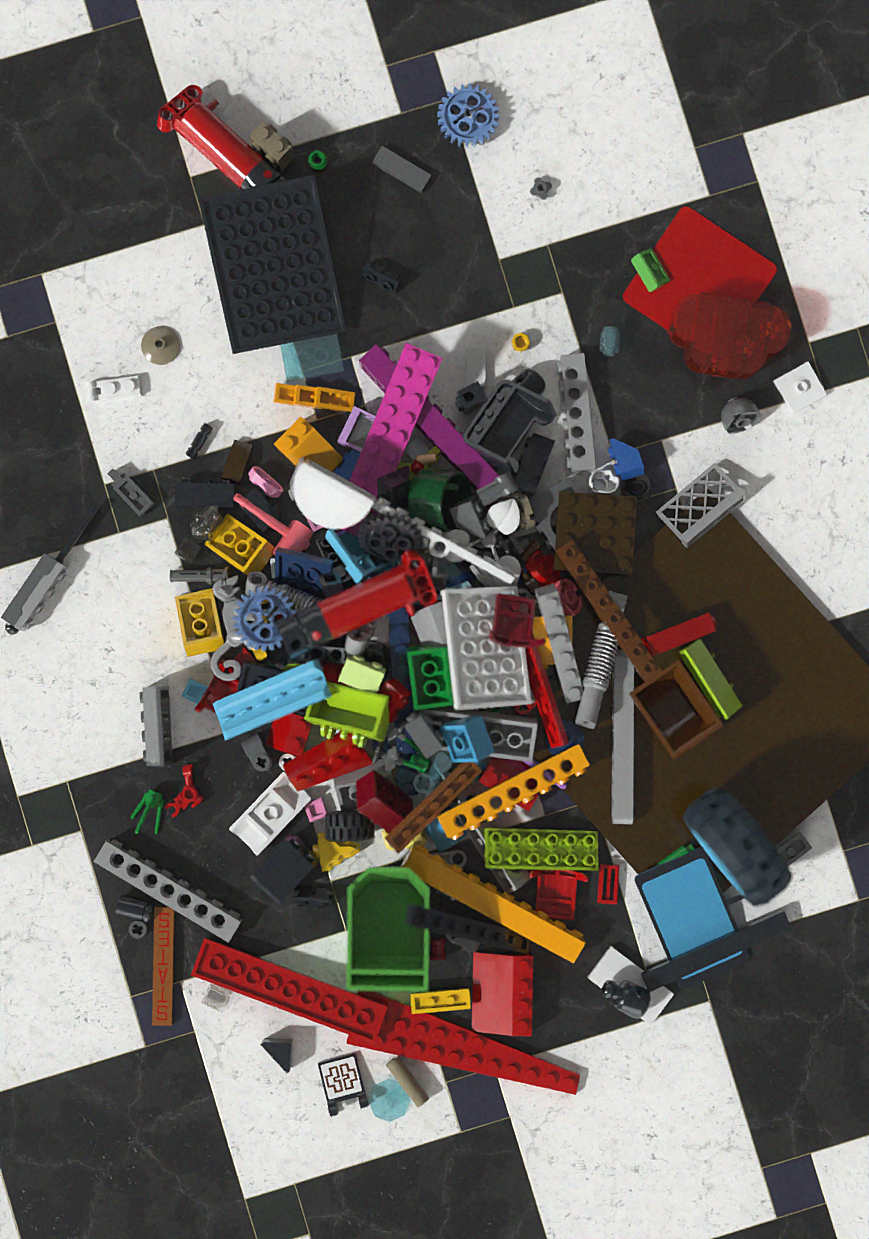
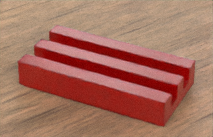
M600 863L597 903L617 904L620 865ZM604 868H607L605 899H602ZM611 869H615L613 900H609Z

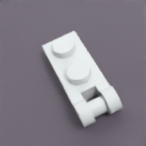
M139 376L84 383L85 389L88 391V396H86L87 403L142 396ZM100 388L101 394L96 395L95 389Z

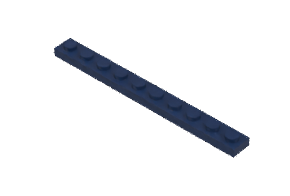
M402 607L387 614L391 679L396 678L411 692L406 647H410L409 620L406 607ZM412 694L408 698V704L398 712L399 716L394 722V728L403 720L406 722V718L414 712ZM404 727L402 731L407 734V737L415 744V741ZM395 737V747H397V752L399 753L398 757L410 761L413 754H416V750L404 740L402 741ZM396 764L398 788L408 796L419 795L417 770L403 764Z

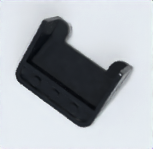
M503 380L497 384L463 434V439L468 446L504 473L510 472L512 477L515 478L520 466L518 461L512 458V455L535 422L546 426L555 419L557 414L549 399L510 380Z

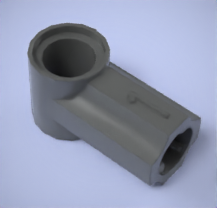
M507 472L476 492L483 505L486 506L502 496L506 497L516 492L519 488L511 473Z

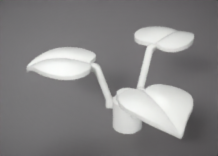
M514 498L499 502L489 509L487 513L488 524L496 529H492L486 538L481 539L477 537L476 540L468 543L469 535L463 530H452L443 534L448 539L450 536L460 541L459 545L467 548V546L471 547L478 542H481L484 547H491L496 560L494 564L499 567L504 565L510 568L514 579L509 584L495 575L489 574L500 587L517 586L521 573L518 560L509 555H505L499 560L494 546L496 543L495 533L500 530L503 534H511L518 527L520 514ZM442 541L435 543L438 551H443L446 547ZM451 551L444 556L452 562L464 560V558Z

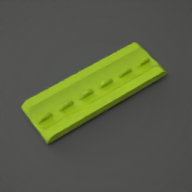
M485 828V868L598 871V831Z

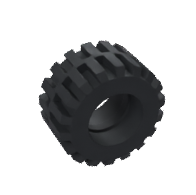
M358 810L332 811L325 814V838L330 841H363L375 837L374 823Z

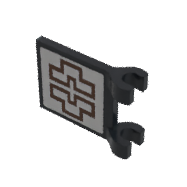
M356 1053L318 1063L330 1117L339 1114L336 1103L358 1097L361 1109L369 1106Z

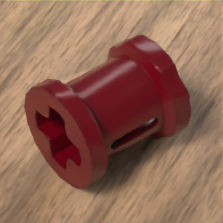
M429 939L431 944L429 960H446L447 958L444 954L446 939Z

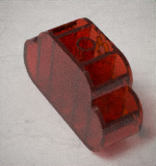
M700 293V295L690 294L683 297L670 313L668 335L674 344L684 348V362L695 373L738 380L747 379L762 368L767 359L774 357L789 341L791 321L788 314L779 307L769 306L767 302H757L756 304L750 303L748 299L730 300L731 297L719 296L717 298L711 297L709 293Z

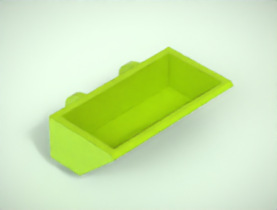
M701 639L695 640L678 651V654L719 718L727 719L742 707V704L732 690L734 687L733 683L728 684L713 660L715 654L708 652Z
M327 682L332 696L307 708L304 720L321 726V735L323 737L327 736V739H332L336 731L339 730L342 731L341 739H346L348 733L353 734V744L359 747H364L368 738L384 742L389 725L388 696Z

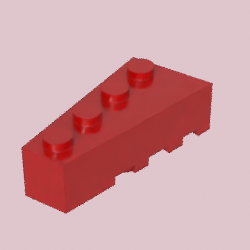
M340 731L332 739H326L283 765L289 781L296 791L299 792L372 765V760L365 747L353 744V734L348 733L346 739H341L342 731Z

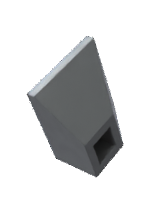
M477 493L455 503L449 509L456 527L484 539L493 529L487 521V505H483Z

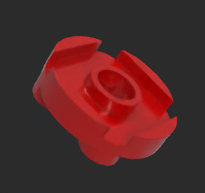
M536 551L528 558L525 568L537 580L538 585L544 587L562 580L563 576L560 575L562 570H553L554 557L550 554H541L543 551Z

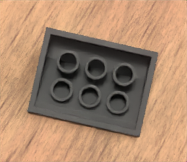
M169 686L143 687L142 692H140V703H143L144 710L141 711V722L144 723L145 731H142V742H145L146 750H143V761L147 763V766H167L173 764Z

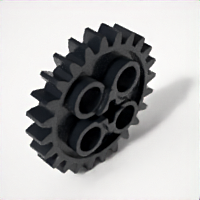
M389 511L386 512V515L379 512L378 517L371 514L370 519L366 518L365 523H361L358 542H361L360 548H365L364 553H370V558L377 557V562L382 559L384 564L391 561L392 565H395V561H398L401 565L403 564L402 555L405 551L413 549L420 554V549H422L423 545L422 530L417 529V523L411 524V518L405 520L404 514L398 517L397 512L393 516L390 515Z

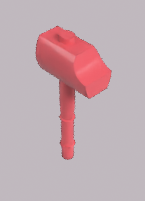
M237 493L234 496L233 500L283 535L272 552L274 555L278 547L298 552L305 551L309 547L310 542L308 541L314 532L297 520H292L287 527Z

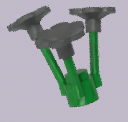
M403 720L391 731L387 740L391 741L398 737L402 741L407 742L418 754L414 753L410 761L398 757L399 753L395 746L389 749L388 752L382 750V741H379L372 764H375L376 760L380 757L385 759L386 771L394 769L396 764H403L423 773L430 759H426L419 747L402 731L405 725Z

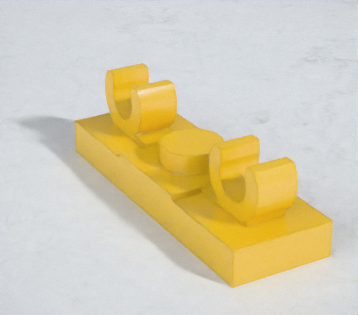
M469 988L410 993L412 1014L471 1009Z

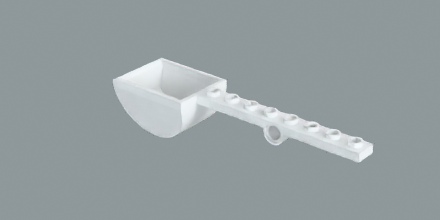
M309 459L300 465L296 473L294 495L297 504L307 518L320 526L335 529L351 526L360 521L367 514L370 507L385 515L387 511L392 516L397 512L398 517L404 514L405 520L410 519L407 516V511L399 507L397 509L392 508L389 501L381 497L379 500L376 499L375 495ZM415 517L412 519L411 524L417 523V529L422 530L421 535L431 540L430 551L434 556L444 557L451 551L505 582L512 583L514 575L511 574L512 570L504 565L501 567L495 565V560L486 555L484 558L477 555L478 551L470 546L464 548L459 545V540L452 536L449 539L442 535L443 532L436 527L428 528L425 526L426 522L420 518ZM436 542H444L446 545L445 549L437 551L434 548Z

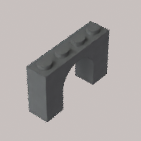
M567 478L529 500L533 513L530 518L533 516L536 521V530L539 534L543 533L546 538L544 543L549 551L553 550L554 554L556 535L550 525L551 514L558 507L559 491L575 492Z

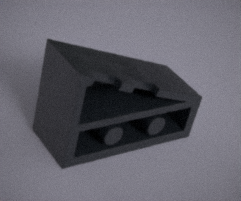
M534 432L532 437H527L524 445L527 448L525 455H520L518 460L520 469L515 478H513L519 488L517 491L523 490L524 494L534 497L555 440Z

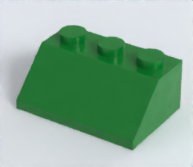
M421 645L406 647L414 710L454 705L447 646Z

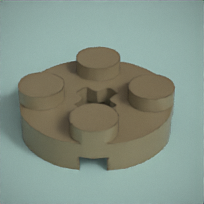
M521 490L515 492L512 496L519 508V526L521 530L534 528L535 522L534 520L530 521V516L533 514L526 494H523L524 491Z

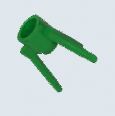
M151 789L148 790V793L145 792L143 799L130 817L134 819L144 803L147 805L135 833H139L150 808L156 809L158 805L155 834H158L162 808L165 802L162 799L163 794Z

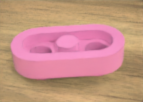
M253 466L248 474L251 482L263 488L267 496L278 498L283 492L282 486L263 469Z

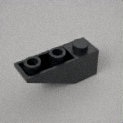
M326 536L315 540L322 557L334 560L333 572H338L342 583L351 587L357 585L346 570L344 562L327 541Z

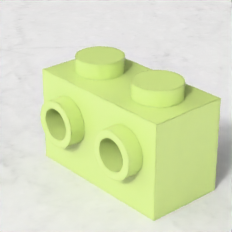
M349 655L339 681L360 690L377 693L386 669L377 662L370 663L365 661L360 655Z

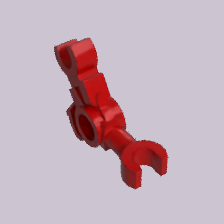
M192 764L183 766L186 786L178 794L179 796L174 799L175 802H170L165 807V809H168L170 806L175 807L176 811L171 815L172 817L177 816L180 808L185 809L190 802H194L191 805L194 808L203 800V796L199 795L198 789L193 785Z

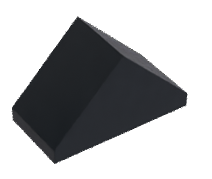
M263 1039L260 1045L286 1073H289L292 1067L293 1039Z

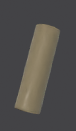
M395 1056L386 1064V1067L417 1108L429 1099L399 1056Z

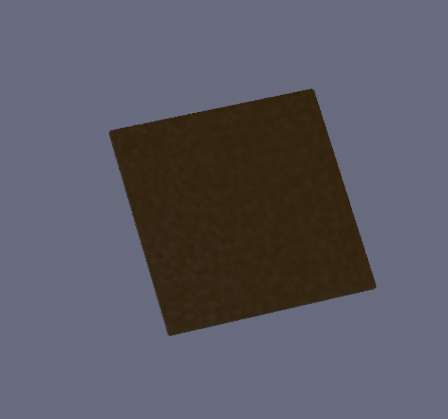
M707 489V494H713L711 490ZM697 497L693 500L692 506L704 507V497ZM707 497L706 507H715L718 504V498ZM683 509L678 514V519H689L690 510ZM692 510L691 519L700 520L703 517L704 510ZM731 513L688 548L665 525L634 553L632 575L611 574L602 582L607 591L628 595L623 615L640 639L705 613H709L710 616L713 615L717 623L716 631L697 639H701L710 654H715L713 660L728 684L733 683L734 687L732 690L742 704V707L729 718H719L723 724L722 728L673 760L634 703L633 824H612V671H610L608 688L603 692L594 729L579 726L584 735L582 751L590 766L586 767V772L578 776L575 773L568 776L567 787L562 790L637 874L658 866L657 863L682 845L684 848L689 844L694 849L701 847L687 827L683 815L691 803L709 790L720 787L725 789L742 805L776 846L869 762V666ZM677 522V529L681 534L688 530L689 523ZM587 597L582 600V611L572 617L573 653L583 692V681L587 677L585 675L588 673L586 669H589L587 665H589L590 653L593 652L591 650L594 648L592 645L595 644L593 640H595L594 636H596L595 632H597L596 627L601 623ZM695 640L652 656L662 671L679 660L706 699L678 654L679 650ZM618 644V646H616L617 650H622V648ZM548 665L549 669H545L547 678L557 673L555 665ZM634 667L635 690L645 682ZM558 678L549 682L561 720L575 723L581 700L566 704L561 693ZM520 705L518 708L520 711L526 710L525 705ZM536 705L528 714L522 716L537 718L533 757L538 763H541L554 755L547 749L545 742L546 730ZM513 706L507 710L497 712L517 715L513 711ZM564 760L561 766L567 772L571 769L572 765L570 761ZM707 855L721 890L724 893L732 884Z

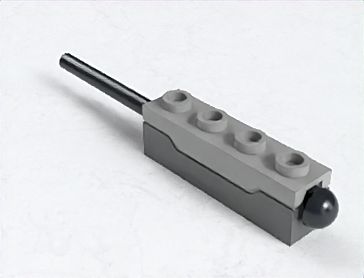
M95 505L91 506L56 558L44 553L0 617L8 622L5 624V630L8 634L15 635L19 631L30 629L33 625L34 616L43 610L47 597L50 598L54 594L57 582H61L65 578L68 567L63 564L64 559L99 510L98 507Z

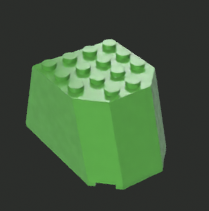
M368 867L348 887L346 990L428 991L429 930L405 925L404 923L409 904L429 909V887L410 868Z

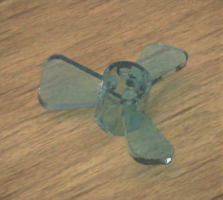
M439 752L430 770L419 775L403 767H398L395 770V782L400 786L414 785L418 792L425 793L426 798L438 786V776L451 768L452 760L445 752ZM423 777L430 779L429 787H426L427 782H423Z

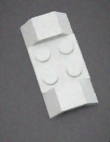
M282 772L229 830L239 836L258 856L311 800V797L305 790L297 792L289 781L287 774Z

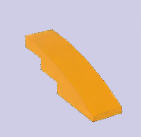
M275 383L273 403L352 412L355 392L324 387L315 388Z

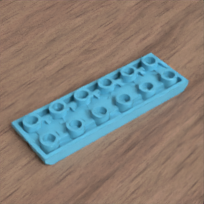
M316 659L214 702L213 706L224 738L229 740L327 699L332 695L320 662Z

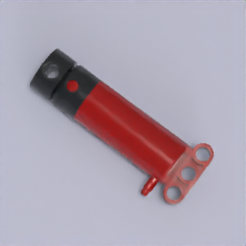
M194 84L187 86L159 110L157 120L159 130L162 132L176 130L241 190L288 180L212 112L219 105L218 100L210 102L207 106L201 102L203 92L199 86Z
M413 549L407 550L402 555L403 564L296 612L298 621H296L293 614L276 621L275 625L291 659L309 651L307 642L312 649L402 607H406L409 615L414 616L416 613L413 602L418 600L424 606L433 605L437 600V594L425 562L418 552Z

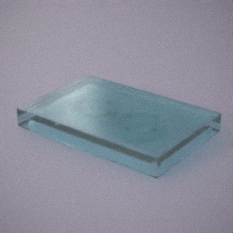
M337 334L280 345L287 382L344 372Z

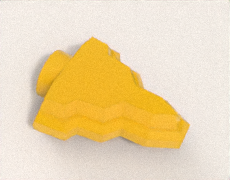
M317 833L318 844L313 845V851L320 859L322 872L332 870L333 866L341 864L344 858L353 857L361 851L359 843L354 841H330L325 838V833Z

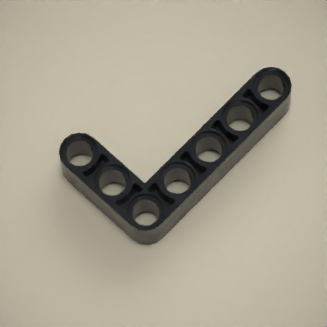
M335 638L313 649L307 642L309 651L293 659L305 661L318 659L319 662L345 664L348 656L351 654L345 649L347 639ZM370 641L360 656L367 662L381 664L387 670L386 646L381 642ZM386 672L384 674L379 689L386 681Z

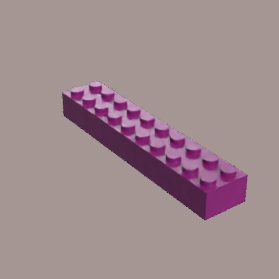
M375 344L359 359V365L385 394L398 362H392L386 349L382 346L379 348ZM427 396L415 427L434 447L437 446L441 451V455L456 471H461L468 477L470 486L475 491L494 482L499 477L495 472L496 467L490 461L486 462L482 455L465 443L463 439L464 433L461 432L459 434L455 428V423L449 417L445 419L441 408L436 403L432 405L429 402L430 397ZM501 498L497 499L496 501H494V502H492V503H490V504H488V505H489L490 507H492V506L495 505Z

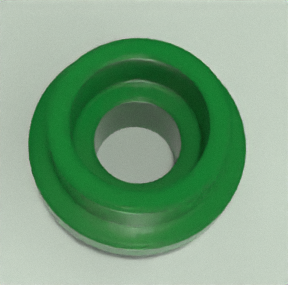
M313 151L308 157V163L312 169L321 170L327 165V156L322 151ZM316 158L321 159L319 164L314 162Z

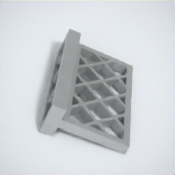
M714 463L656 511V514L682 541V544L688 548L745 501L746 492L739 488ZM713 470H716L720 474V481H708V475ZM705 484V494L693 493L694 486ZM708 484L719 485V494H707ZM722 485H730L734 491L729 495L721 494ZM682 496L691 497L690 506L679 505V499ZM693 497H704V507L692 506ZM707 497L718 498V504L715 507H706ZM667 509H676L675 518H666L663 512ZM678 509L690 510L689 519H678ZM692 510H704L703 517L700 520L691 519ZM677 522L689 523L688 530L681 534L677 529Z

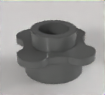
M538 177L534 180L535 184L530 189V194L545 200L548 198V191L552 189L551 182L542 181Z

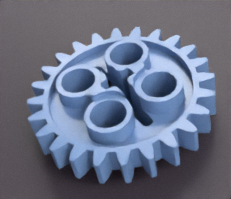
M461 84V90L454 87L453 94L448 91V98L442 97L444 104H439L441 111L437 112V117H440L438 125H443L440 128L441 132L447 131L445 138L452 137L451 143L457 140L459 147L462 142L465 143L466 148H468L469 143L476 147L477 141L483 145V138L490 140L489 133L495 134L493 127H498L496 120L500 118V115L495 113L499 112V107H494L497 101L491 100L492 93L485 95L486 88L480 92L479 85L472 89L471 84H469L468 89H465L464 85ZM470 100H475L478 104L476 106H470L468 102ZM458 109L460 113L454 115L451 113V110ZM484 117L486 122L479 123L476 119ZM465 125L469 127V130L463 132L459 128Z
M263 586L261 592L259 587H255V593L248 590V597L241 595L244 600L243 602L236 601L240 607L239 609H233L237 616H233L232 619L237 620V623L232 625V627L239 628L235 634L243 635L240 639L241 642L248 640L246 646L250 647L254 643V649L258 650L259 646H261L262 651H265L267 646L270 650H273L274 644L281 647L280 641L282 638L275 625L274 617L280 613L283 619L296 613V610H290L293 603H286L289 597H281L282 591L279 590L275 594V588L272 587L268 592V588ZM264 599H267L269 602V607L266 610H262L260 606ZM277 606V609L273 611L271 614H269L273 610V608ZM253 613L255 620L253 623L248 624L246 617L248 614ZM262 615L267 616L266 619L268 621L266 623L261 622L263 620L261 617ZM258 625L255 631L252 632L251 629L254 626ZM266 627L268 635L265 638H261L260 630Z

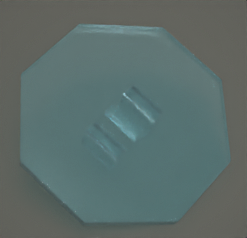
M387 1079L373 1086L368 1102L375 1117L391 1122L405 1115L410 1098L398 1082Z

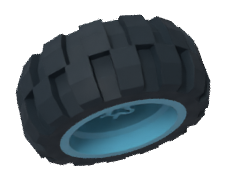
M720 787L709 790L687 807L683 815L687 827L722 874L751 905L757 907L768 904L788 888L793 874L786 861L756 821L725 789Z

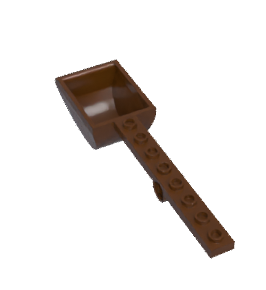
M573 540L556 550L555 552L594 607L602 623L607 626L645 682L630 692L629 695L673 760L722 728V722L679 660L663 671L660 669Z

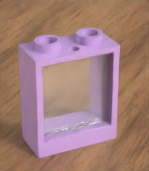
M354 406L338 439V444L351 450L355 449L361 453L376 416Z

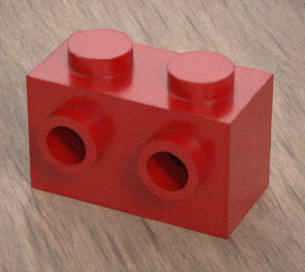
M396 678L386 680L377 692V694L388 696L390 724L396 721L399 716L398 712L408 704V698L412 694Z

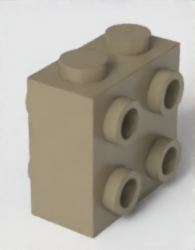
M262 121L249 135L251 139L250 144L253 146V149L265 157L281 173L294 160L291 142L284 136L281 138L277 134L275 127L270 123L267 125Z

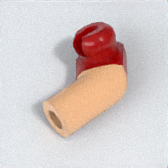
M435 453L416 456L411 464L413 474L423 469L426 464L436 463Z

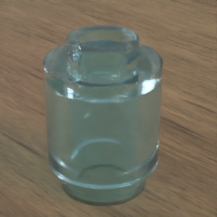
M612 326L603 327L599 351L603 352V355L614 356L615 353L619 352V328Z

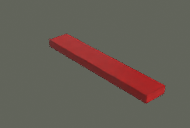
M538 647L525 648L528 678L551 748L566 745L569 741Z

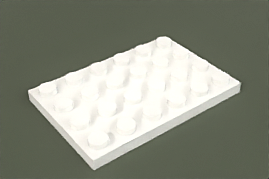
M517 586L446 589L442 591L455 710L531 704L525 648L499 645L492 642L488 637L489 630H492L495 595L501 593L519 597Z

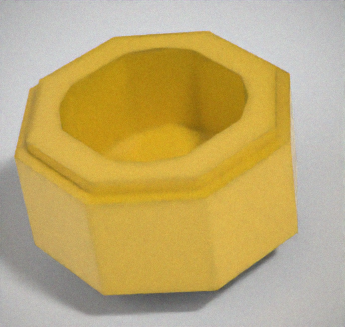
M524 333L515 334L511 341L513 350L519 353L527 351L530 345L528 335Z

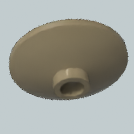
M162 326L154 327L147 331L141 342L143 355L149 362L156 365H165L172 362L177 357L180 349L177 335L171 329ZM158 341L163 342L161 347H156Z

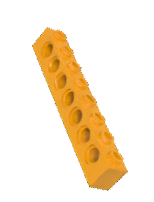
M576 744L438 815L437 818L447 838L452 837L454 840L464 835L463 830L478 828L481 826V821L487 819L489 822L499 817L498 812L504 809L506 812L516 808V803L520 801L526 803L534 799L533 794L539 791L541 794L546 793L552 789L551 785L555 783L561 785L569 781L568 776L574 773L578 776L586 772V767L590 765L580 745ZM564 760L570 761L572 765L571 769L567 772L561 766ZM547 769H551L554 772L553 779L549 781L544 777V772ZM529 778H534L537 782L536 787L532 790L526 786ZM512 787H516L519 790V795L515 799L509 796V790ZM494 796H499L502 801L501 805L497 808L491 805V799ZM477 805H481L484 808V813L480 817L475 816L473 813V809ZM459 814H463L466 817V823L462 826L457 825L455 822Z

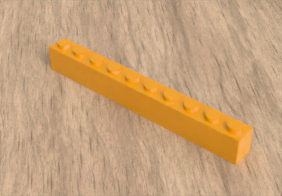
M412 845L401 864L402 868H410L425 883L572 963L575 962L585 945L584 938L582 937L583 934L575 929L570 931L565 928L566 925L558 920L554 922L548 918L549 916L546 913L532 910L528 903L524 901L519 903L514 900L515 897L511 894L497 891L496 886L489 882L487 884L481 882L480 878L475 874L470 873L468 875L464 873L460 866L456 864L450 865L445 862L446 859L438 854L433 856L428 853L429 850L421 845Z

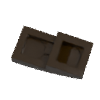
M234 439L224 467L222 479L236 484L241 483L253 445Z

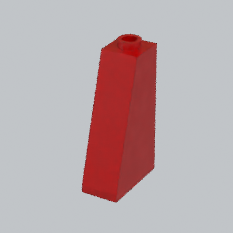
M705 613L643 637L641 640L651 656H655L715 632L717 623L713 615L710 616L709 613Z

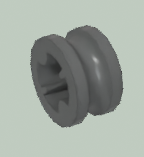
M135 920L129 927L130 935L138 939L142 938L148 931V926L144 921ZM135 924H137L138 926L142 925V934H140L139 932H134V929L136 928L134 926Z

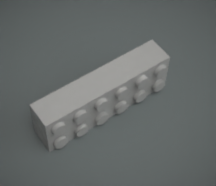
M451 706L419 710V712L423 711L425 715L428 714L434 723L432 726L436 731L439 730L440 732L439 726L467 716L481 715L495 751L489 755L490 757L528 762L533 760L537 730V718L474 709L455 710V707ZM444 740V746L441 750L448 751L447 745Z

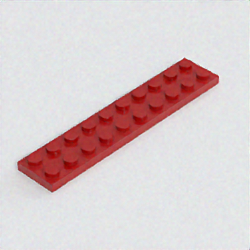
M206 937L203 940L191 973L193 977L374 1045L388 1009V1005Z

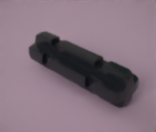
M203 423L200 428L201 431L197 433L191 443V448L189 447L186 451V455L191 459L197 457L198 450H201L208 438L207 435H210L213 430L207 423Z

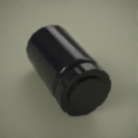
M121 895L115 913L139 921L144 920V922L148 923L153 913L154 904H148V902Z

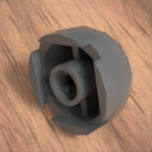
M734 397L730 399L721 412L723 427L729 434L743 432L746 430L744 427L749 424L753 427L762 417L757 405L748 398Z

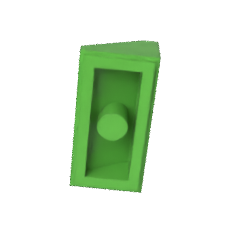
M652 248L638 253L631 259L649 292L671 281Z

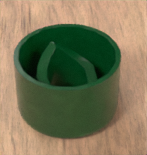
M423 468L418 471L410 483L407 494L409 517L412 519L415 517L420 518L426 522L425 526L430 529L436 527L442 532L460 530L456 527L449 509L455 503L472 495L468 477L463 472L454 470Z

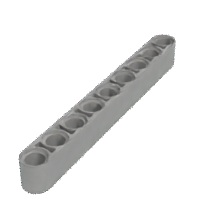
M616 650L612 666V824H633L634 701L629 693L634 690V666L623 650Z

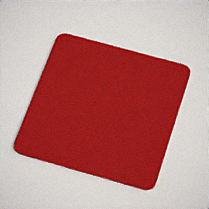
M683 207L679 210L653 249L671 281L649 292L637 272L625 290L623 299L627 304L708 358L717 359L721 356L776 274L777 268L774 263L693 209Z

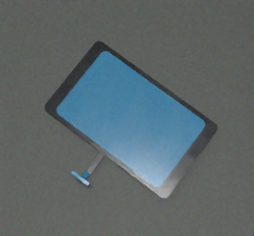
M703 848L694 849L687 854L660 864L634 877L635 884L668 960L738 929L729 905L744 899V897L739 894L728 900L725 899ZM747 949L678 979L677 982L680 988L687 989L747 962L750 958Z

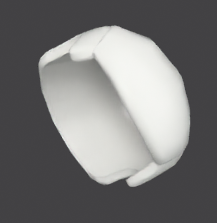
M599 469L594 471L589 477V488L593 494L613 495L619 487L620 479L613 475L612 470Z

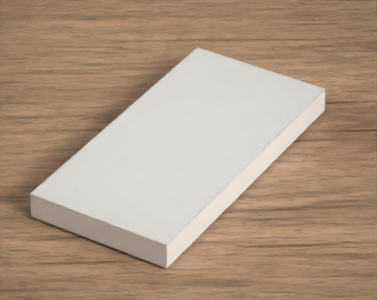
M612 946L609 947L588 975V979L600 988H602L606 980H613L617 985L627 980L647 989L640 974L644 971ZM665 986L650 992L651 1002L645 1015L641 1017L650 1026L674 995Z

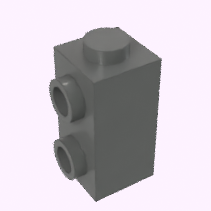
M423 711L418 714L413 712L406 718L407 721L404 727L426 759L443 749V741L445 739L439 730L436 731L432 726L434 723L428 714L425 715Z

